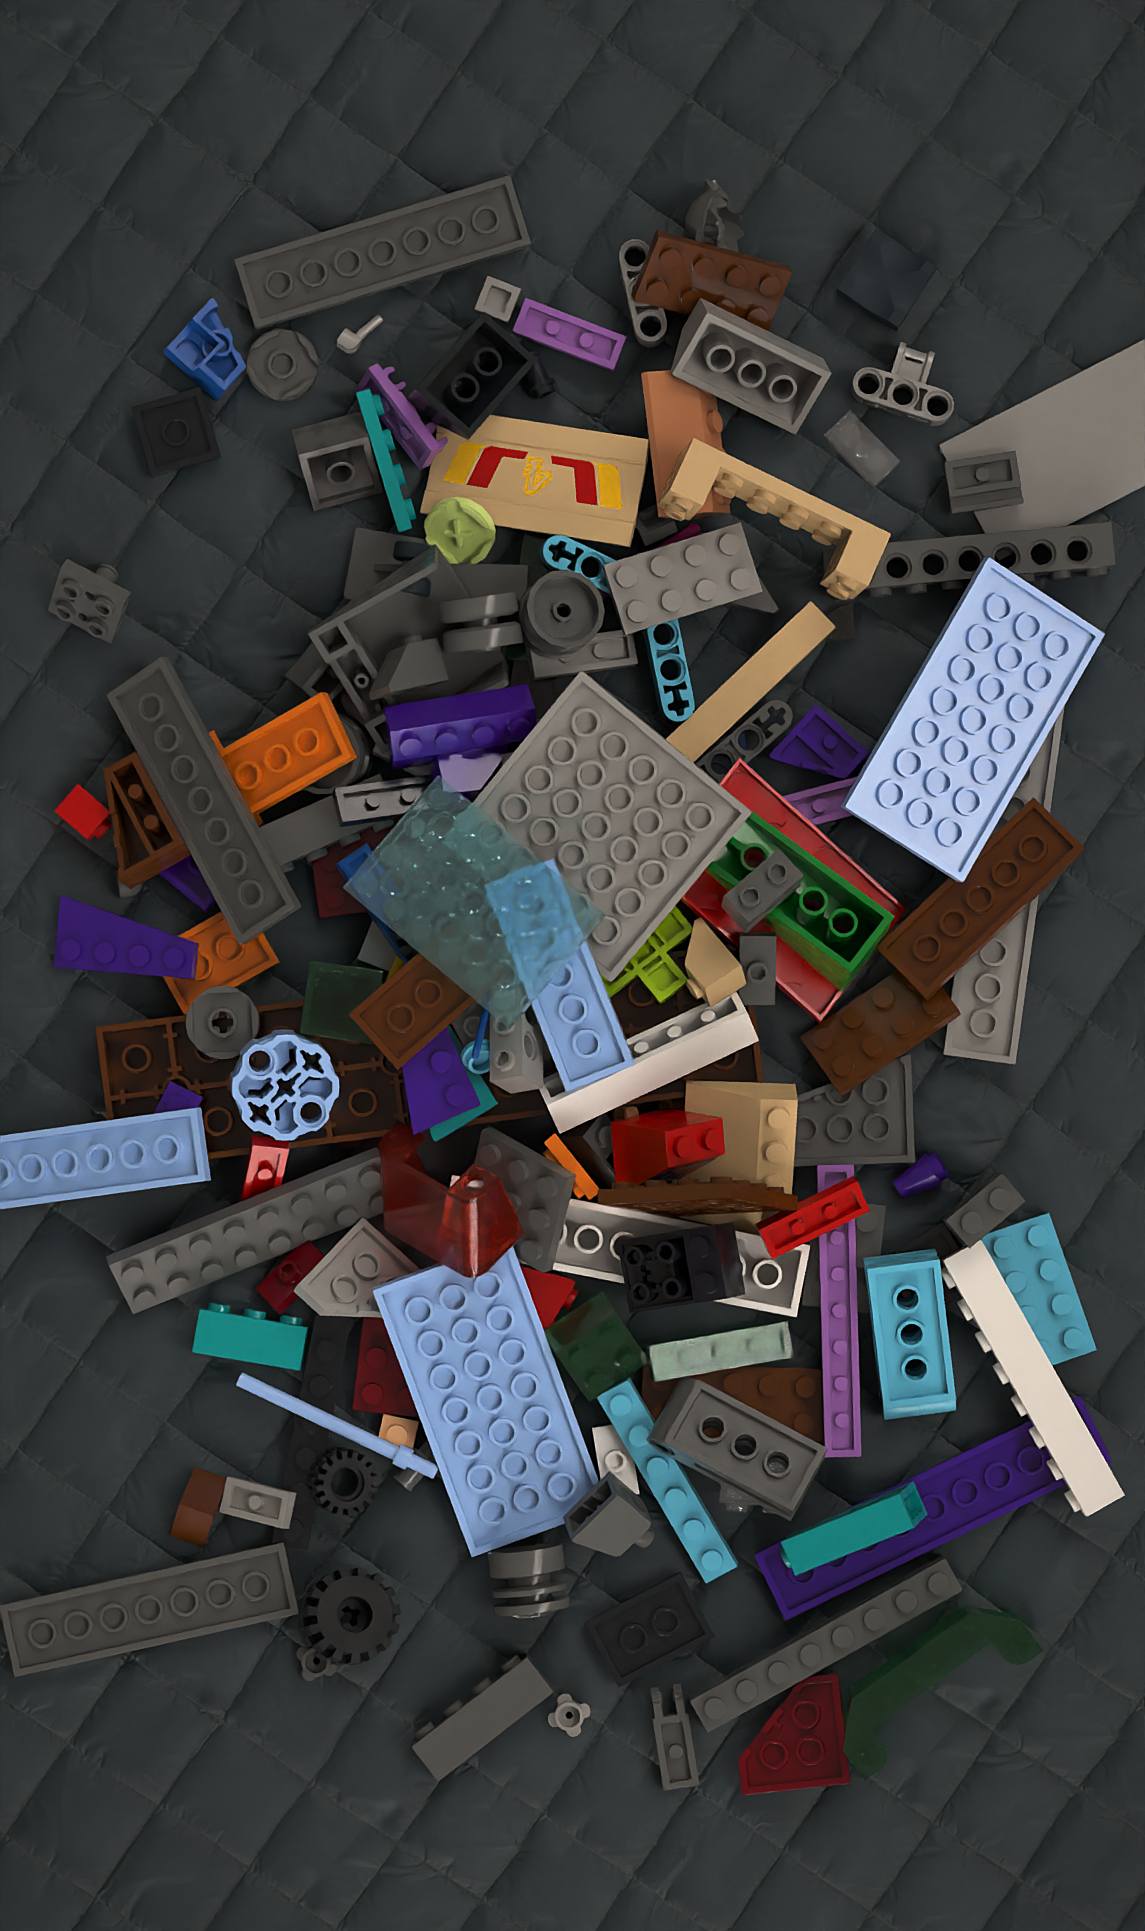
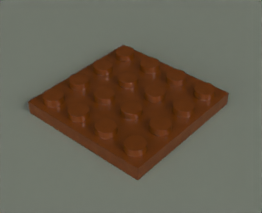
M718 1176L710 1177V1182H700V1179L681 1178L677 1179V1183L667 1184V1181L647 1180L644 1181V1185H634L633 1182H613L612 1189L598 1190V1204L666 1217L797 1211L798 1196L784 1193V1187H767V1184L750 1183L749 1180H733V1177Z

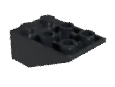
M734 1222L617 1241L629 1313L722 1300L746 1294Z

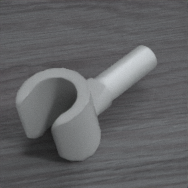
M380 315L375 316L359 329L356 334L347 328L344 329L337 339L336 346L348 354L355 353L363 339L367 337L366 335L380 325L383 319Z

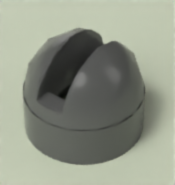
M118 870L115 871L120 899L133 897L141 891L142 884L130 889L119 880Z

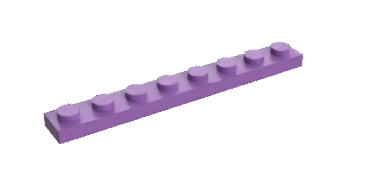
M854 1164L817 1165V1193L854 1176ZM855 1219L818 1236L824 1447L828 1448L825 1458L861 1457Z

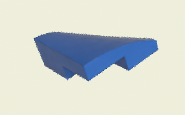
M211 298L166 347L163 354L217 401L245 370L246 365L241 354L233 347V337L229 328L224 329L216 311L219 307L217 302Z

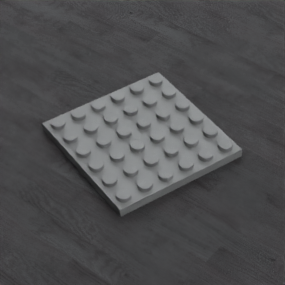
M581 670L441 842L491 883L555 858L601 975L612 982L753 811Z

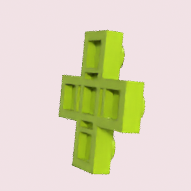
M674 906L612 982L601 975L610 998L637 977L659 1005L686 985L687 977L670 958L668 953L691 936L693 927L676 906Z

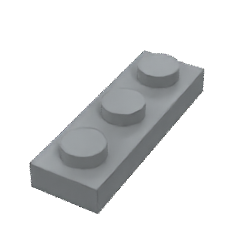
M622 630L597 633L582 649L567 658L549 659L541 657L525 646L531 680L575 675L581 670L585 673L634 667L638 664L633 633L623 636Z

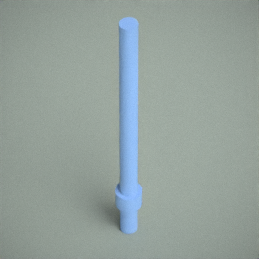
M243 1372L238 1379L236 1386L393 1460L392 1464L404 1470L408 1467L431 1479H434L438 1471V1465L413 1454L415 1450L403 1444L398 1447Z

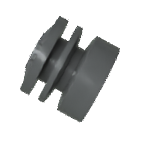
M562 1543L533 1544L488 1552L490 1577L507 1579L508 1582L507 1586L493 1590V1597L510 1598L508 1602L494 1605L495 1616H511L517 1619L549 1615L559 1609L570 1607L569 1596L552 1595V1592L568 1588L567 1581L550 1579V1573L565 1569Z

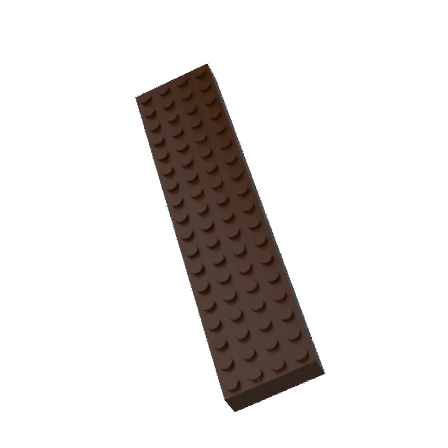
M731 944L725 945L738 960L739 951ZM688 950L669 952L670 958L689 979L684 965ZM638 977L610 998L626 1040L706 1003L702 997L697 1000L691 994L687 985H685L659 1005ZM376 990L256 1006L260 1018V1027L256 1039H260L271 1034L274 1030L280 1029L293 1030L296 1034L308 1039H315L329 1054L330 1062L339 1078V1097L334 1100L327 1122L317 1131H309L299 1135L295 1140H289V1149L413 1133L402 1067L397 1070L349 1015ZM744 1005L758 1037L754 1005ZM220 1012L219 1018L213 1019V1026L219 1027L220 1033H226L227 1027L233 1026V1019L227 1018L226 1012ZM186 1015L95 1027L107 1120L154 1114L169 1082L172 1081L204 1097L199 1107L202 1110L208 1159L249 1154L252 1136L274 1138L260 1131H253L242 1120L235 1099L232 1097L230 1092V1073L235 1069L240 1055L230 1059H217L209 1057L198 1050L187 1034ZM451 1023V1024H450L451 1028L453 1029V1031L455 1032V1034H456V1036L458 1037L459 1041L461 1042V1040H460V1038H459V1036H458V1034H457V1032H456V1030H455L453 1024ZM759 1041L623 1105L684 1098L686 1080L764 1083ZM289 1049L290 1061L282 1068V1070H284L294 1060L293 1049ZM301 1050L305 1060L303 1066L310 1063L320 1068L316 1059L318 1052L310 1055L308 1052L306 1053L304 1050ZM255 1051L249 1058V1064L255 1068L263 1067L268 1062V1054L264 1051ZM557 1068L543 1072V1079L558 1072ZM490 1071L480 1075L495 1097L498 1105L463 1126L551 1114L539 1089L511 1094L490 1082ZM309 1076V1077L299 1086V1088H300L308 1079L317 1080V1079H320V1078H313V1077H310V1076ZM280 1078L277 1081L279 1086L278 1092L281 1089H285L287 1092L291 1090V1078L287 1081ZM268 1081L260 1090L250 1089L248 1092L261 1093L270 1082ZM286 1099L274 1110L276 1120H279L278 1108L287 1101ZM248 1102L253 1112L251 1117L258 1114L260 1117L268 1119L263 1108L265 1104L258 1107L256 1104ZM308 1102L302 1106L300 1114L306 1119L314 1118L319 1113L320 1107L315 1102Z

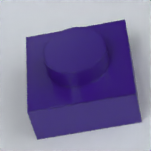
M170 1081L154 1114L199 1108L204 1097Z

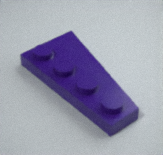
M60 895L54 967L196 979L199 943Z
M447 1028L402 1067L413 1135L481 1106Z

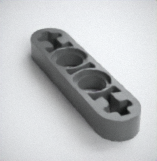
M780 700L766 703L696 765L700 768L704 766L708 775L720 783L726 774L720 775L712 770V758L717 754H725L731 759L732 767L739 758L748 764L788 729L793 718L791 708ZM773 708L775 711L783 709L785 714L782 719L785 723L782 726L778 723L772 724L767 729L772 736L766 739L762 729L753 724V722L759 719L762 725L770 717L769 709ZM747 730L754 731L759 737V745L752 751L742 749L738 743L739 735Z

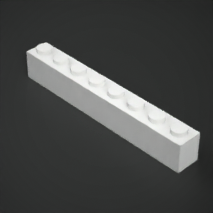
M980 1239L971 1248H968L966 1245L941 1259L944 1268L941 1269L943 1280L949 1289L955 1286L962 1297L957 1302L961 1312L967 1321L973 1318L980 1329L979 1332L975 1333L979 1344L985 1353L991 1350L998 1362L993 1365L997 1376L1003 1385L1009 1382L1016 1395L1012 1396L1011 1400L1019 1415L1022 1417L1027 1414L1034 1427L1028 1430L1037 1447L1040 1449L1045 1446L1049 1452L1051 1459L1046 1461L1055 1479L1063 1478L1068 1486L1069 1491L1064 1493L1073 1511L1081 1510L1087 1517L1125 1496L982 1240Z

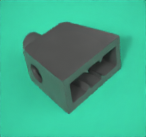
M608 1472L563 1516L572 1542L615 1557L621 1556L633 1543L641 1548H646L654 1538V1530L650 1528L652 1521L644 1501L611 1472Z

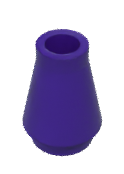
M936 1152L929 1155L924 1153L906 1171L894 1179L893 1183L901 1197L905 1199L912 1194L943 1185V1180L948 1178L949 1174Z

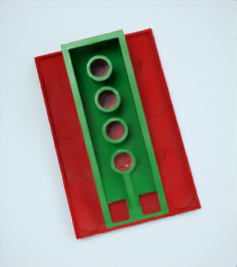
M739 758L719 784L753 812L680 900L739 951V932L744 931L721 907L724 895L779 848L804 875L801 885L748 932H776L775 984L817 1022L821 1023L876 951V947L885 939L905 913L906 908Z

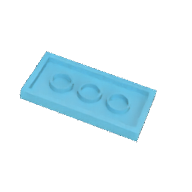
M1045 1213L987 1233L981 1240L1051 1365L1097 1350L1050 1214Z

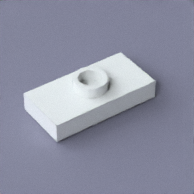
M613 1424L592 1427L600 1480L608 1472H611L635 1494H640L634 1460Z

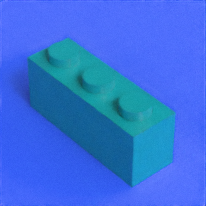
M210 1302L208 1309H199L193 1353L299 1371L302 1369L309 1326L301 1325L302 1318L281 1315L280 1321L265 1319L266 1312L253 1309H245L244 1315L230 1313L231 1306Z

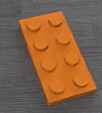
M320 692L219 751L253 817L357 758L332 701L326 692Z

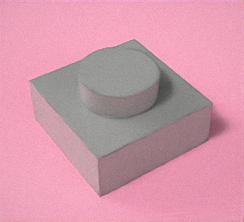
M487 276L474 310L480 314L484 311L491 318L508 324L520 296L521 288Z

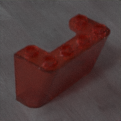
M398 1121L383 1136L379 1143L383 1225L385 1230L464 1277L476 1278L485 1274L525 1234L500 1178L473 1164L450 1188L442 1185L435 1178L427 1174L416 1151L426 1140L424 1135L421 1133L413 1135L411 1127ZM482 1179L485 1181L482 1188L477 1191L470 1192L466 1190L467 1185L473 1180Z

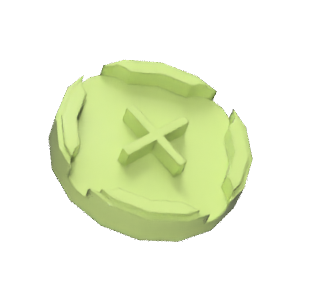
M461 497L445 498L432 507L424 521L427 545L433 546L436 544L450 564H477L486 558L495 542L496 529L491 516L481 505L470 499Z

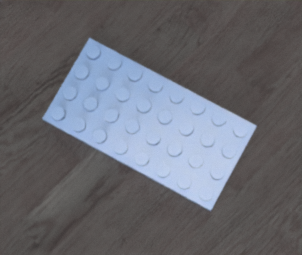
M990 557L983 558L840 807L955 881L964 882L1105 633Z
M511 1239L501 1240L372 1287L471 1557L565 1524L563 1516L599 1480Z

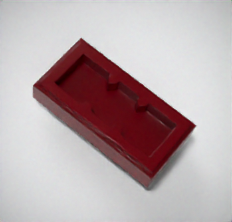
M308 1240L295 1248L255 1289L281 1315L299 1297L293 1290L325 1255Z

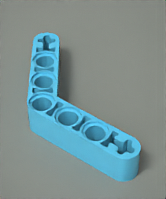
M562 535L552 536L542 543L539 551L540 559L543 564L555 571L569 570L583 575L581 571L582 561L587 557L596 560L599 565L598 574L593 578H586L594 583L599 592L611 597L602 566L616 560ZM561 543L563 545L561 551L570 556L575 555V550L580 552L573 561L572 570L567 568L572 561L562 557L556 561L552 560L553 553L549 551V546L554 547ZM678 619L663 623L671 632V638L667 644L661 645L655 641L653 631L656 626L644 629L643 635L659 712L668 721L680 722L688 719L693 714L695 703ZM666 660L674 661L678 667L677 676L670 681L666 680L660 672L661 665ZM681 683L682 689L675 690L677 700L684 701L685 707L679 709L680 715L677 716L676 711H669L668 704L674 700L672 691L664 693L663 686H675Z

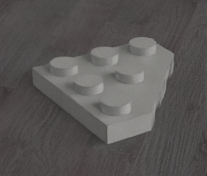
M361 1218L293 1291L320 1316L382 1318L372 1287L419 1271L420 1269L366 1219Z

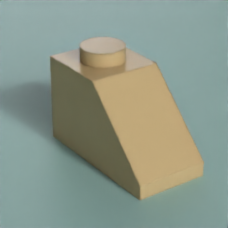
M701 917L696 919L684 964L689 977L685 983L697 1000L702 997L711 1008L747 983L742 966Z

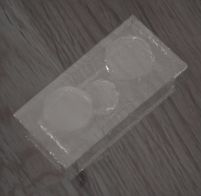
M851 410L823 436L873 488L900 463L894 454Z

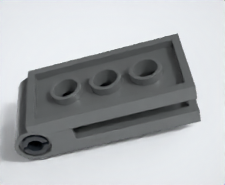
M687 1376L680 1377L646 1438L647 1442L660 1452L789 1521L792 1520L825 1459L828 1449L701 1380H695ZM715 1428L721 1433V1436L709 1438L703 1433V1430ZM739 1445H747L753 1450V1453L743 1456L735 1448ZM772 1462H779L786 1470L782 1473H774L767 1465Z

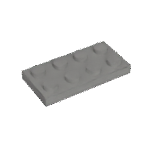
M741 522L602 566L623 636L763 592Z

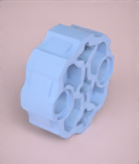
M280 1029L274 1030L271 1034L260 1039H252L241 1049L235 1069L230 1073V1092L235 1099L242 1120L253 1131H260L273 1136L275 1140L288 1141L295 1140L299 1135L309 1131H317L327 1122L334 1100L339 1097V1078L330 1062L329 1054L315 1039H308L296 1034L293 1030ZM289 1049H293L294 1060L284 1070H282V1068L290 1061ZM301 1050H304L306 1053L308 1052L310 1055L318 1052L316 1059L320 1068L310 1063L303 1066L305 1060ZM255 1051H264L268 1054V1062L263 1067L255 1068L249 1064V1058ZM309 1076H310V1077H313V1078H320V1079H317V1080L308 1079V1080L299 1088V1086H300ZM280 1078L284 1081L291 1078V1090L287 1092L285 1089H281L278 1092L279 1086L277 1081ZM268 1081L270 1082L261 1093L248 1092L250 1089L260 1090ZM286 1099L287 1101L278 1108L279 1120H276L274 1110ZM248 1102H252L258 1107L265 1104L263 1108L268 1119L266 1120L258 1114L251 1117L253 1112ZM308 1102H315L320 1107L317 1116L311 1119L303 1118L300 1114L302 1106Z

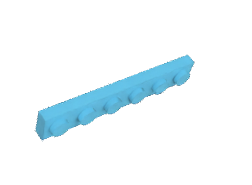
M630 1377L600 1392L597 1395V1399L705 1583L736 1568L738 1561L680 1462L655 1449L647 1442L646 1438L656 1421Z

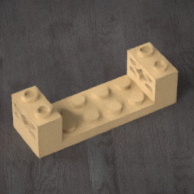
M695 438L680 453L657 503V506L664 508L663 512L667 516L678 521H683L684 519L690 521L703 507L713 485L715 486L714 490L718 494L728 498L736 496L746 501L747 507L761 514L769 512L779 517V522L794 530L802 528L812 533V538L821 544L831 546L833 543L837 545L820 582L821 585L828 588L827 592L830 595L842 600H847V598L854 599L869 585L891 533Z

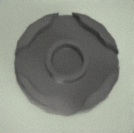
M274 329L262 334L252 344L247 357V372L252 385L263 396L274 401H291L303 396L313 386L318 375V357L313 345L303 334L292 330Z

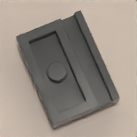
M1016 451L943 463L951 515L1024 503Z

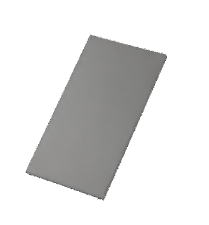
M1145 339L939 445L940 453L944 455L946 461L1016 451L1024 503L973 512L984 534L1068 526L1145 486ZM1000 550L995 553L998 561L1012 555L1007 550Z

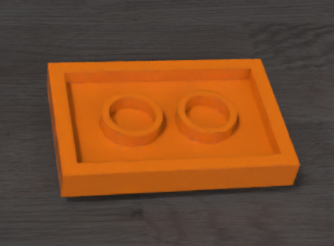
M220 912L179 935L199 943L196 979L163 978L183 1014L187 1015V1011L196 997L206 989L215 986L236 988L277 965L280 961L264 933L247 944H239L223 913Z
M556 1134L547 1139L544 1144L548 1149L543 1152V1155L576 1175L572 1191L578 1199L585 1195L588 1200H591L598 1194V1186Z

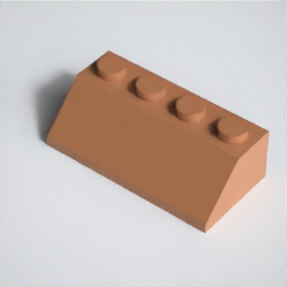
M671 370L641 373L657 503L680 453L693 438L726 453L722 448L721 431L723 422L718 412L716 396L672 375ZM712 485L703 507L691 520L730 514L729 504L731 498L718 494L714 490L715 486ZM657 506L658 517L670 518L663 512L664 508Z

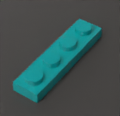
M370 389L357 392L356 396L397 530L401 532L411 529L410 521L417 519L411 498L404 500L400 486L405 485L406 481L400 463L393 465L389 451L395 450V445L390 429L382 430L378 416L385 415L379 394L372 395Z

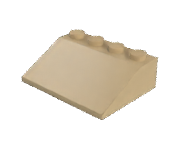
M686 1080L684 1111L722 1117L725 1154L682 1178L700 1179V1182H710V1177H733V1180H749L750 1183L767 1184V1187H784V1193L792 1195L798 1107L796 1085ZM780 1211L679 1216V1218L710 1225L734 1222L736 1231L759 1234L755 1224Z

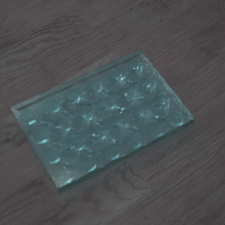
M439 775L343 886L348 893L509 1029L606 916Z

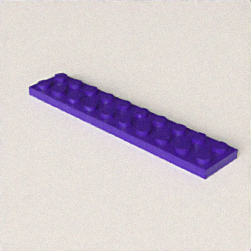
M1081 1396L1071 1399L1106 1463L1113 1462ZM1031 1420L1023 1422L840 1511L843 1512L913 1481L928 1515L910 1530L796 1576L792 1567L788 1568L782 1559L780 1551L783 1547L781 1544L782 1540L754 1553L785 1620L1066 1485L1063 1478L1056 1480L1046 1461L1050 1460L1051 1456L1046 1447L1043 1446L1039 1449L1028 1429L1034 1427Z

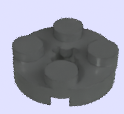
M215 986L206 989L196 997L186 1015V1030L190 1040L198 1050L209 1057L217 1059H230L239 1056L241 1049L249 1041L256 1039L260 1027L259 1013L250 997L230 986ZM220 1012H226L227 1018L233 1019V1026L227 1027L226 1033H220L219 1027L213 1026V1019H218Z

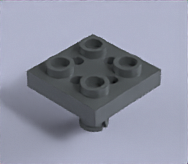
M66 559L60 568L48 611L55 614L61 620L68 621L84 629L92 636L112 644L118 635L131 592L115 584L119 574L112 566L101 564L98 566L96 573Z

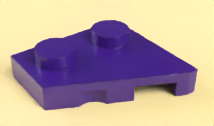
M815 704L768 757L774 761L845 780L869 752Z

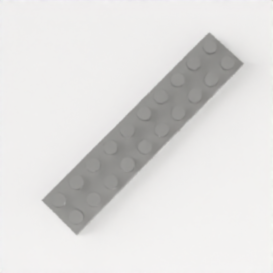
M1064 707L988 840L1033 797L1050 813ZM1038 896L953 976L950 998L959 1009L961 1015L946 1026L943 1055L1016 1064Z

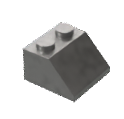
M361 411L292 430L314 511L383 493Z

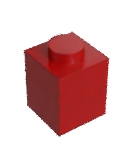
M79 784L74 787L54 810L89 841L94 837L100 840L113 825L109 820L112 817L109 810Z

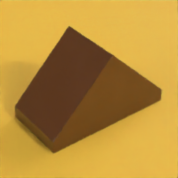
M194 1467L179 1503L170 1536L204 1548L224 1493L227 1478Z

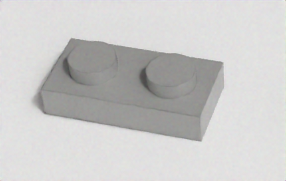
M227 1477L220 1512L282 1529H289L296 1493L237 1477Z

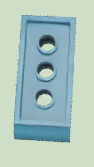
M936 1249L863 1258L883 1420L956 1411V1395L940 1259L937 1256ZM904 1289L914 1290L908 1298L901 1299L897 1297L898 1293ZM908 1324L918 1325L912 1333L906 1334L901 1332ZM910 1360H922L920 1365L915 1368L905 1367Z

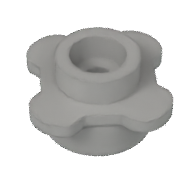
M562 1694L557 1699L558 1705L555 1711L549 1714L548 1722L552 1727H559L567 1731V1734L571 1737L578 1736L581 1733L580 1726L584 1718L590 1716V1707L586 1703L579 1704L575 1702L569 1694ZM571 1712L573 1717L568 1719L566 1713Z

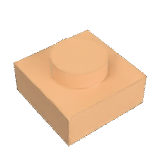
M383 1414L378 1437L398 1447L403 1444L413 1449L419 1421L391 1414Z

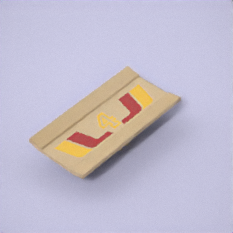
M489 415L468 440L437 425L436 440L447 437L448 442L431 462L427 487L420 509L421 514L428 515L432 507L445 498L461 497L481 505L491 516L494 526L630 547L648 461L649 439Z

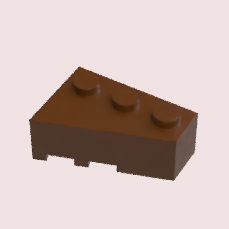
M136 752L103 770L109 813L112 815L114 846L117 849L119 880L132 889L189 857L191 853Z

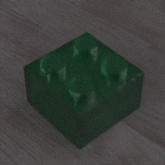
M310 961L300 1034L374 1045L372 1040L349 1014L383 984L385 972Z
M603 1291L544 1330L547 1341L589 1402L650 1362Z

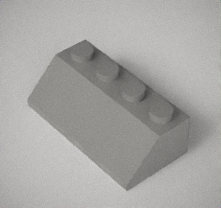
M702 298L699 299L682 328L671 368L672 375L795 435L832 374L823 358Z

